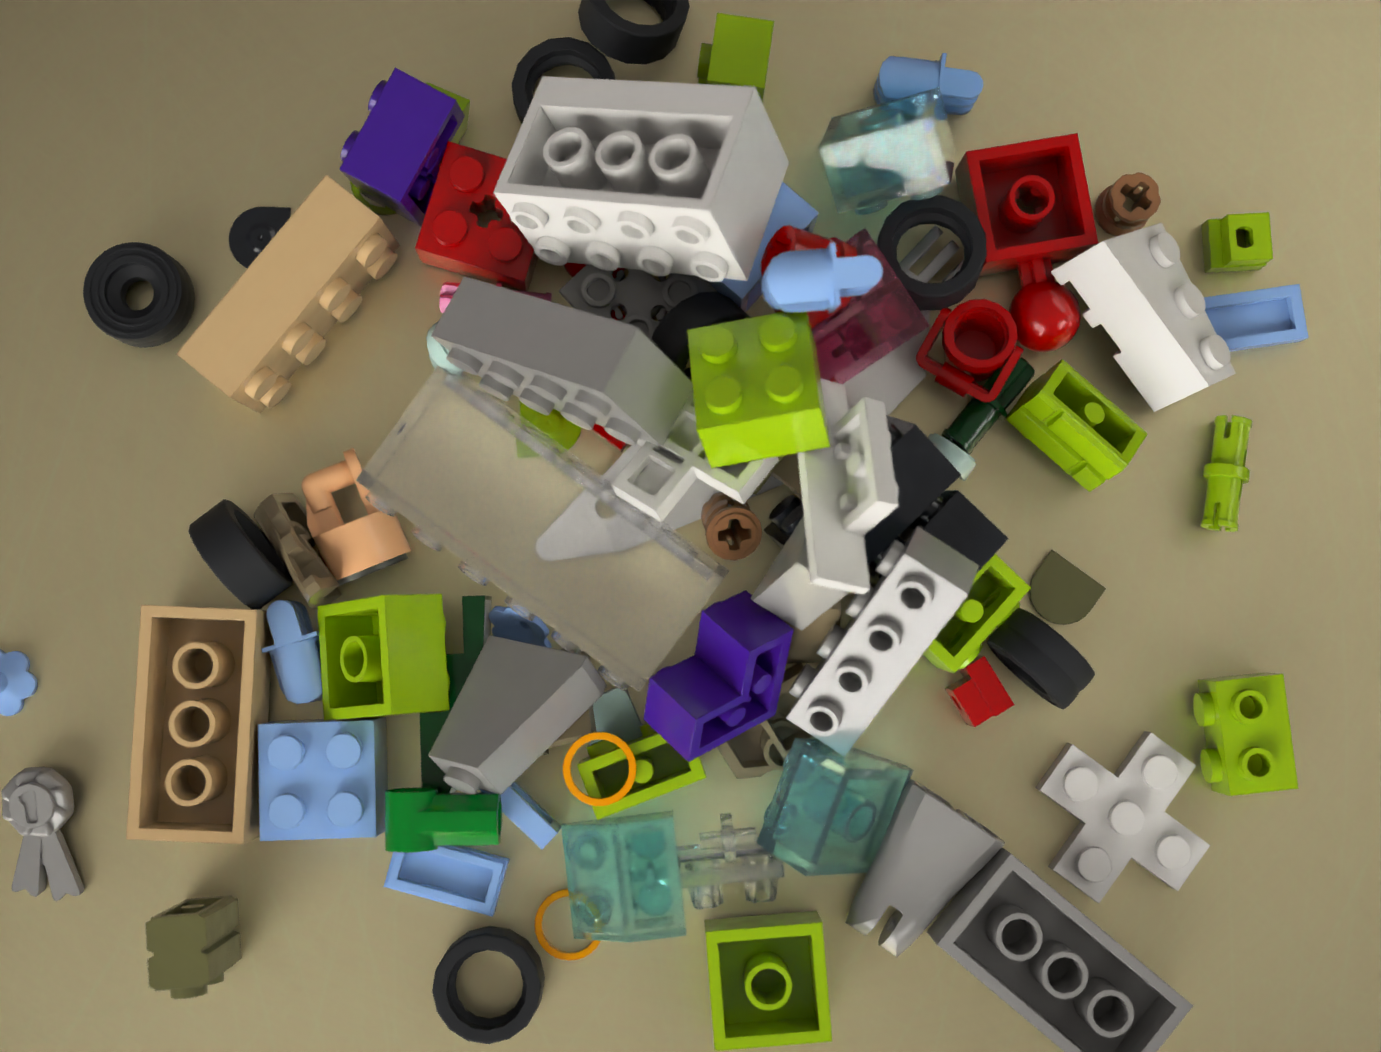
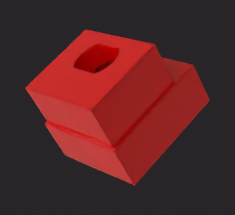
M978 655L968 666L959 669L963 678L945 688L966 725L976 727L989 718L996 717L1014 706L1013 701L985 656Z

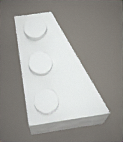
M1162 222L1104 240L1050 271L1060 285L1068 281L1072 283L1089 307L1082 313L1089 325L1094 328L1102 324L1120 350L1114 354V359L1153 412L1236 374L1230 362V350L1223 338L1216 334L1205 311L1204 297L1201 291L1191 283L1180 261L1179 246L1175 239L1166 232Z

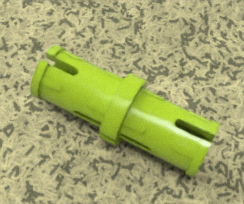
M1221 415L1215 417L1211 462L1204 465L1203 477L1208 480L1201 527L1221 531L1223 526L1225 531L1235 532L1238 531L1239 527L1238 516L1242 486L1249 482L1250 470L1245 467L1252 420L1232 415L1231 422H1228V416Z

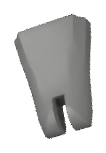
M909 779L897 803L878 852L851 904L845 923L861 934L867 935L876 926L888 906H893L896 910L885 924L880 934L878 945L898 957L924 932L948 902L1005 845V842L963 811L955 810L949 802L921 783Z

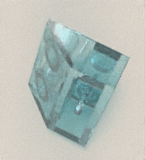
M673 810L561 824L574 939L629 943L687 936Z

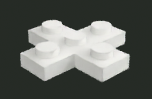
M692 389L663 446L639 439L637 444L642 447L614 479L611 486L618 497L662 522L697 478L744 505L779 461V458L777 456L711 468L697 432Z
M1148 731L1143 732L1114 774L1073 744L1067 743L1035 787L1080 820L1048 867L1097 903H1100L1130 859H1133L1169 887L1178 891L1210 845L1164 811L1197 765Z

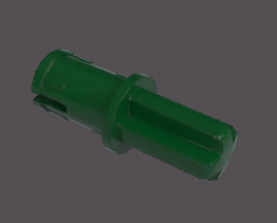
M1020 357L995 400L985 403L970 395L971 401L951 425L942 432V437L970 455L973 451L972 449L997 420L1004 421L1008 415L1006 409L1034 377L1035 370L1029 362ZM1005 364L992 374L983 385L984 388L992 389Z

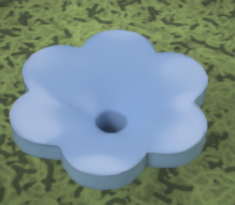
M511 603L507 607L495 606L490 611L489 619L494 625L492 628L493 636L552 648L547 638L549 629L543 622L545 612L537 604L529 603L524 608L519 604Z
M0 649V714L3 716H12L19 713L23 709L24 699L34 695L38 687L37 678L29 672L30 660L21 651L5 653Z

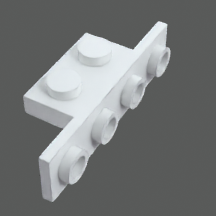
M821 378L830 447L797 453L810 581L812 584L864 595L870 590L864 535L898 507V486L894 477L890 448L891 434L887 426L884 402L863 397L848 412L845 385Z

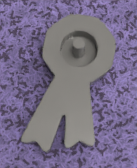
M51 767L25 768L17 773L1 791L3 818L9 821L19 834L23 836L12 882V891L18 892L26 889L30 895L37 897L46 889L47 873L52 897L55 901L60 900L66 894L78 896L84 892V886L61 832V828L74 813L72 786Z

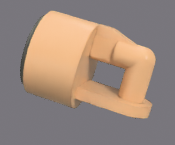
M354 448L343 451L346 460L306 475L301 484L306 498L307 526L323 563L340 585L408 559L406 553L411 551L394 507L379 510ZM356 484L368 515L344 524L332 492Z

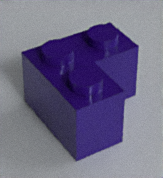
M395 67L388 81H380L372 92L368 103L370 114L360 131H353L345 141L340 156L343 163L339 169L365 197L422 226L439 172L438 165L444 156L448 141H452L465 115L455 99Z
M746 590L726 600L715 602L707 609L702 610L695 655L673 666L664 667L649 678L644 720L688 762L776 715L794 629L777 615L752 601V595Z

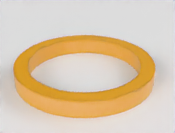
M593 732L580 737L569 748L563 763V776L568 789L577 799L593 806H606L622 799L631 789L636 777V760L629 745L620 737L608 732ZM592 740H607L616 744L622 749L628 760L629 774L626 783L617 793L609 797L596 798L586 795L576 786L571 775V762L574 754L582 745Z
M565 888L555 891L545 898L536 913L534 925L536 937L542 948L555 958L561 960L584 958L592 953L602 940L605 930L603 910L598 901L583 890ZM568 896L578 897L586 901L595 911L598 921L597 933L592 942L585 948L574 952L562 951L552 946L546 939L542 928V919L547 907L555 900Z

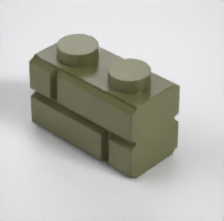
M232 895L186 899L152 917L150 921L145 923L147 951L153 952V956L148 959L149 987L155 989V991L170 990V995L173 999L193 998L207 994V985L224 981V972L241 959L240 933L234 931V928L239 925L238 899L232 897Z

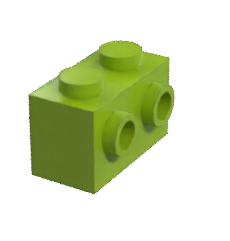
M717 13L713 44H701L697 72L698 84L756 87L763 102L774 21Z
M994 554L976 574L968 596L923 655L936 668L955 673L958 669L965 668L981 652L983 648L982 642L996 627L1002 626L1011 614L1020 607L1019 601L1031 587Z
M1263 672L1199 679V693L1194 694L1193 709L1198 725L1204 727L1206 749L1201 751L1200 764L1203 777L1207 783H1211L1212 791L1228 796L1298 789L1284 675Z
M648 723L639 726L642 736L626 742L636 760L634 783L629 792L619 801L606 806L592 805L597 820L706 778V772L700 756L688 762ZM601 740L587 746L586 749L589 757L580 760L577 764L587 794L591 797L604 798L617 793L626 783L629 774V764L625 753L616 744L607 740Z

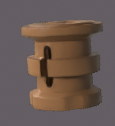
M1137 172L1135 174L1122 175L1113 185L1108 186L1099 195L1095 203V217L1098 225L1106 233L1115 237L1142 229L1146 225L1147 220L1157 212L1161 203L1158 184L1144 173ZM1126 196L1134 201L1131 212L1123 207ZM1116 216L1120 219L1119 221L1114 220Z
M723 492L715 493L703 505L701 512L702 524L706 530L707 544L715 555L722 559L735 561L746 558L756 550L761 542L762 528L759 519L750 510L747 502L743 505ZM729 520H732L731 528L728 529ZM732 539V545L728 543V540Z

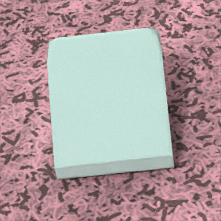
M625 683L604 692L593 704L597 732H608L618 735L625 742L642 736L639 728L642 723ZM592 740L588 744L591 745L601 740Z

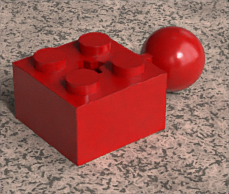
M1078 133L966 151L955 169L960 202L978 217L986 234L987 256L980 276L1018 270L1022 289L1014 296L1008 310L1017 326V341L1027 349L1037 352H1051L1060 349L1068 344L1077 333L1081 320V310L1079 302L1072 291L1066 286L1055 282L1054 276L1050 272L1053 270L1052 264L1067 262L1098 244ZM1021 199L1023 207H1033L1034 212L1032 214L1023 212L1017 206L1016 201Z
M448 141L415 250L422 263L494 285L497 282H502L504 288L528 291L538 256L493 193L507 161L506 158ZM486 211H496L498 218L501 220H491L488 223V227L484 228L480 227L478 216ZM567 262L563 266L573 278L587 264ZM617 268L616 270H614L612 274L613 278L615 279L617 277L616 274L618 271L623 270L624 272L626 268Z

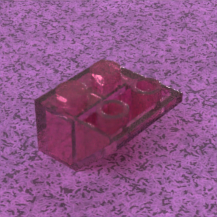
M866 228L856 233L846 242L856 248L858 256H872L878 259L883 269L880 281L866 294L852 296L851 301L845 307L811 328L817 350L820 378L839 384L846 383L930 326Z

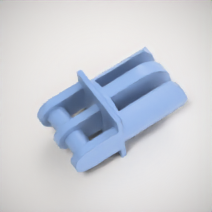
M942 53L939 61L889 56L882 63L873 89L874 101L880 108L894 112L923 115L928 117L927 124L931 125L937 112L952 115H965L969 113L983 89V80L977 72L945 67L947 53Z
M830 243L827 248L789 251L775 256L762 277L761 290L764 300L776 310L780 309L790 313L828 310V313H833L841 305L840 297L860 296L870 291L880 281L883 269L878 259L872 256L837 258L835 243Z
M276 600L269 605L266 612L275 644L262 648V653L270 654L280 689L288 701L296 704L321 701L323 697L319 631L313 630L308 611L301 602Z

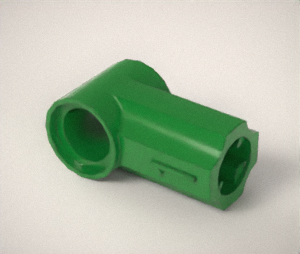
M426 787L385 790V851L400 853L425 852L436 850L438 846L442 845L482 846L499 845L501 842L502 804L501 795L492 792H478L476 794L438 793L437 788Z

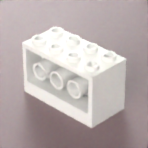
M542 76L493 193L510 215L512 222L518 226L531 244L535 254L547 263L553 265H565L567 262L589 264L607 271H613L617 268L637 269L656 276H667L670 273L695 275L712 282H719L723 279L747 281L789 161L756 87Z

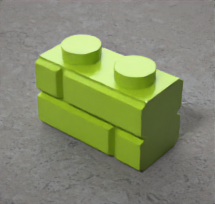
M1063 359L1028 386L1006 417V420L1020 431L1025 438L1035 444L1088 492L1103 484L1106 479L1109 480L1122 472L1147 436V432Z

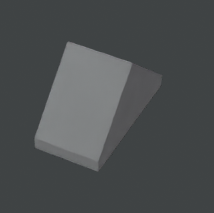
M804 515L751 597L752 601L801 631L848 594V591L811 583Z

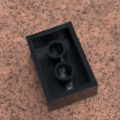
M886 415L888 430L891 434L890 448L894 477L898 486V507L865 534L867 566L961 476L957 469L916 424ZM790 495L782 500L769 515V519L772 522L763 531L781 550L804 515L802 500L794 495Z

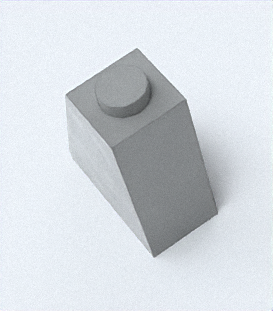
M489 635L428 756L445 773L444 781L454 789L467 794H476L477 790L481 789L501 795L603 695L607 685L585 655Z

